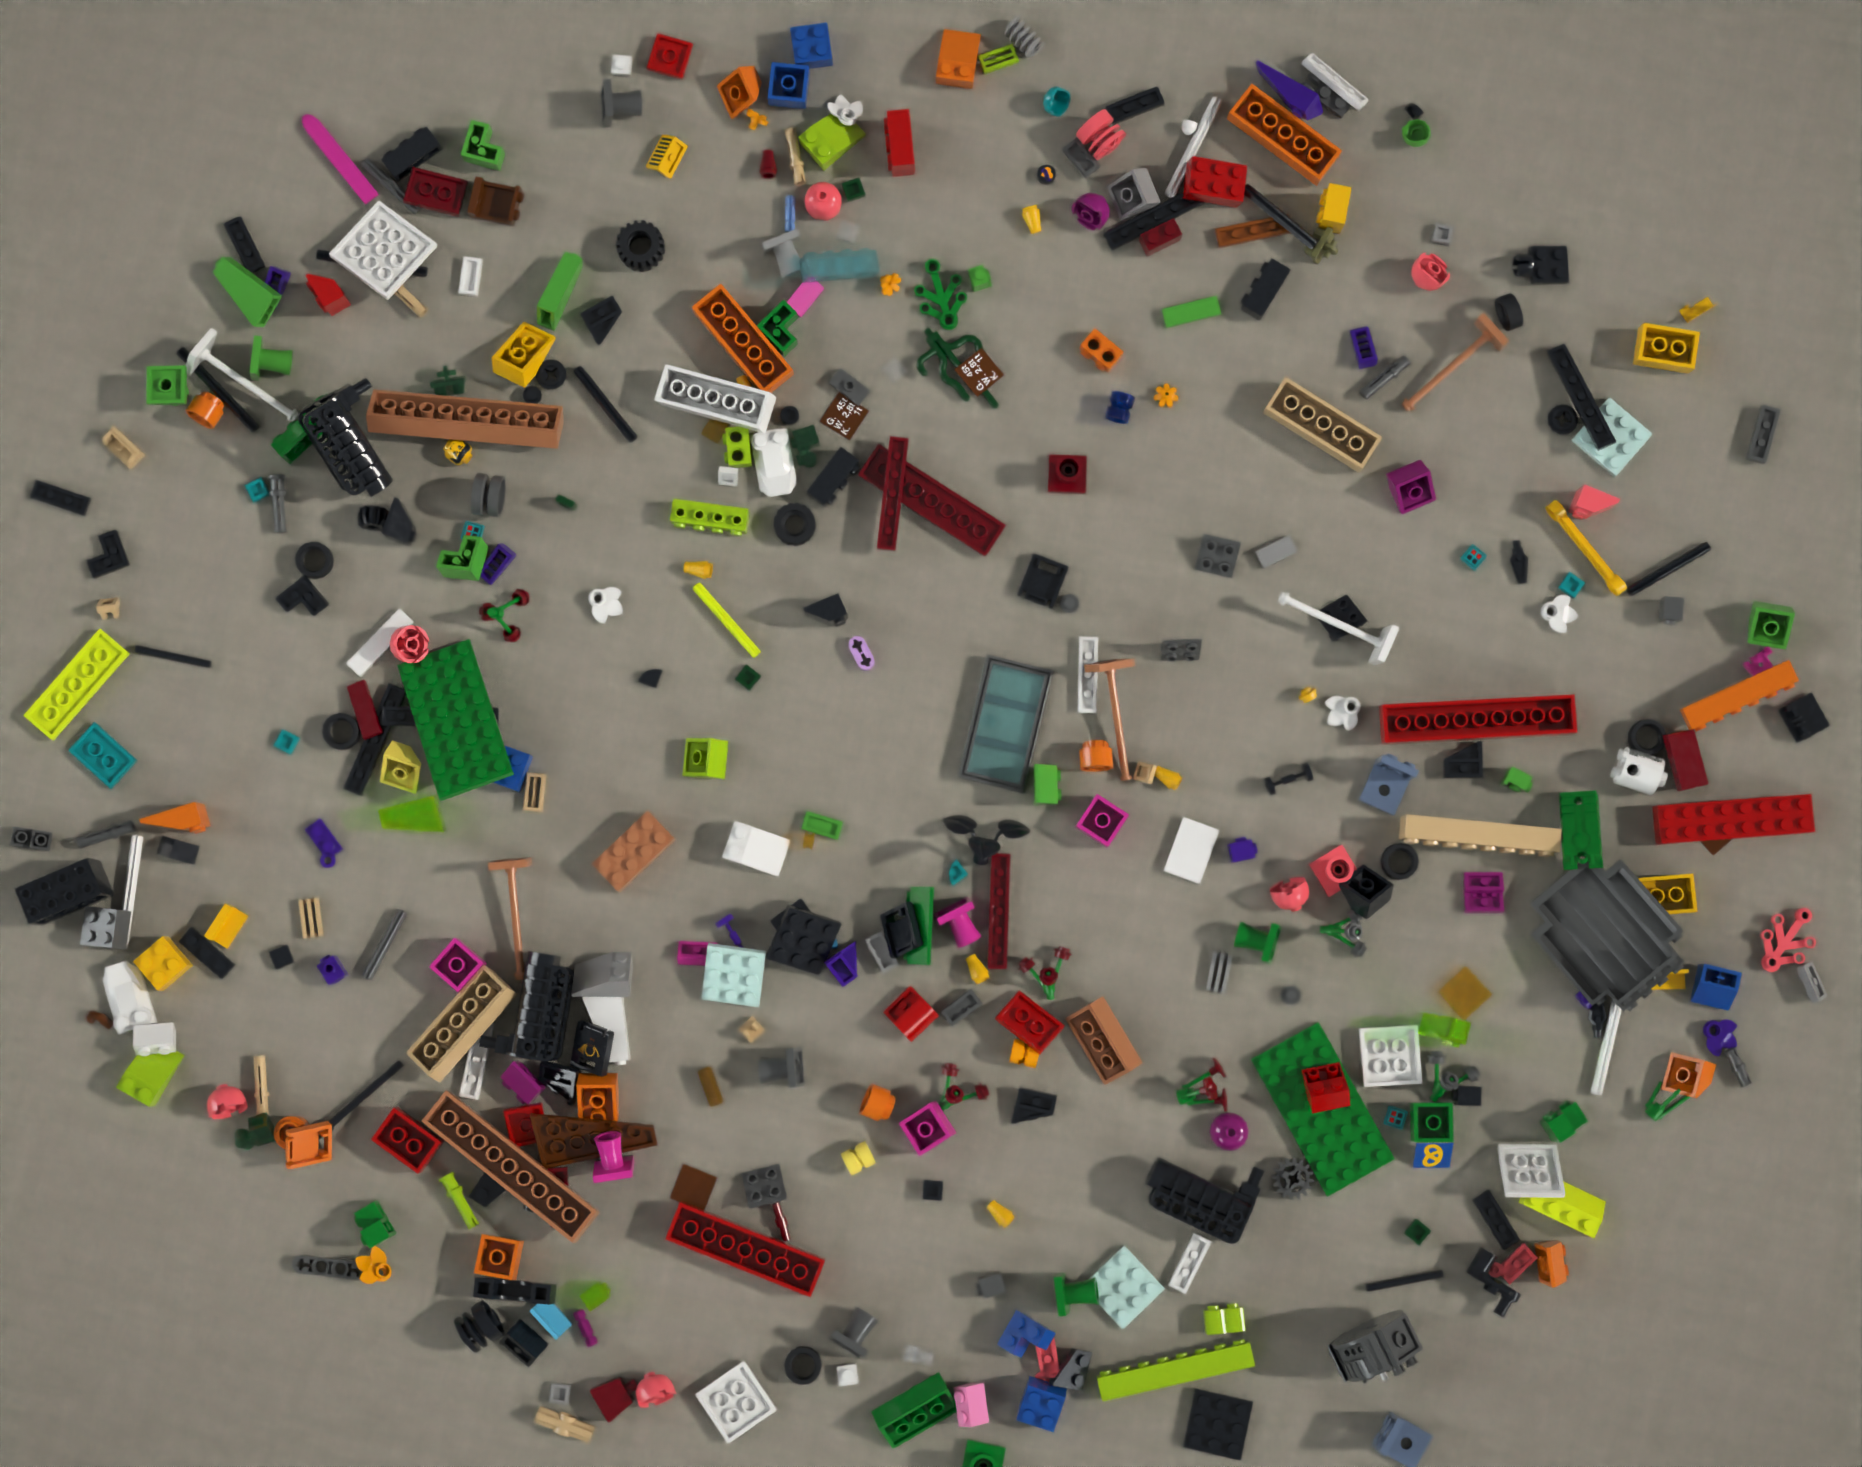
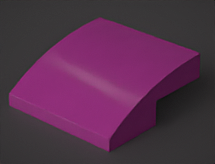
M1464 872V913H1504L1503 872Z

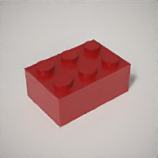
M909 109L887 111V117H883L884 133L888 135L885 136L886 153H890L887 154L888 171H892V177L915 175Z
M1192 156L1187 161L1183 199L1237 208L1244 201L1247 165Z
M399 1107L392 1109L371 1138L373 1142L417 1174L423 1172L444 1143L442 1138Z

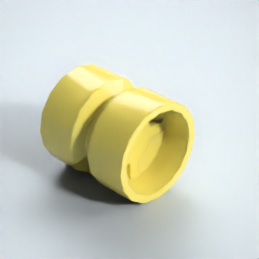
M865 1141L857 1144L854 1150L848 1149L841 1153L844 1163L852 1176L861 1172L862 1167L868 1168L876 1164Z

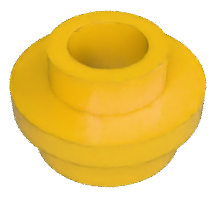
M1308 686L1300 691L1301 694L1298 698L1304 703L1310 702L1317 697V690Z

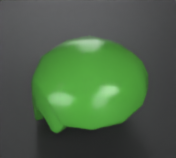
M1420 119L1409 120L1402 127L1403 140L1411 147L1423 146L1430 139V126Z

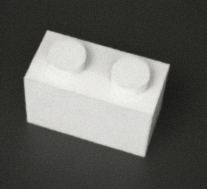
M174 1023L134 1025L133 1048L136 1055H166L176 1052V1029Z

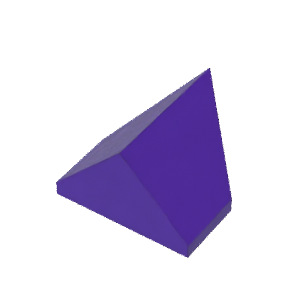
M857 940L824 962L842 987L858 977Z

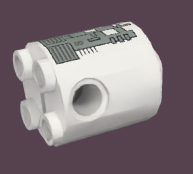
M1629 747L1619 749L1616 758L1618 760L1617 766L1613 767L1610 773V777L1613 778L1615 784L1650 796L1655 793L1658 786L1663 787L1665 785L1668 773L1663 772L1665 767L1664 759ZM1632 764V770L1627 772L1628 766Z

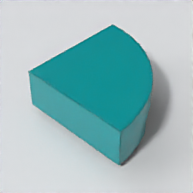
M957 859L952 863L949 870V880L952 886L968 875Z

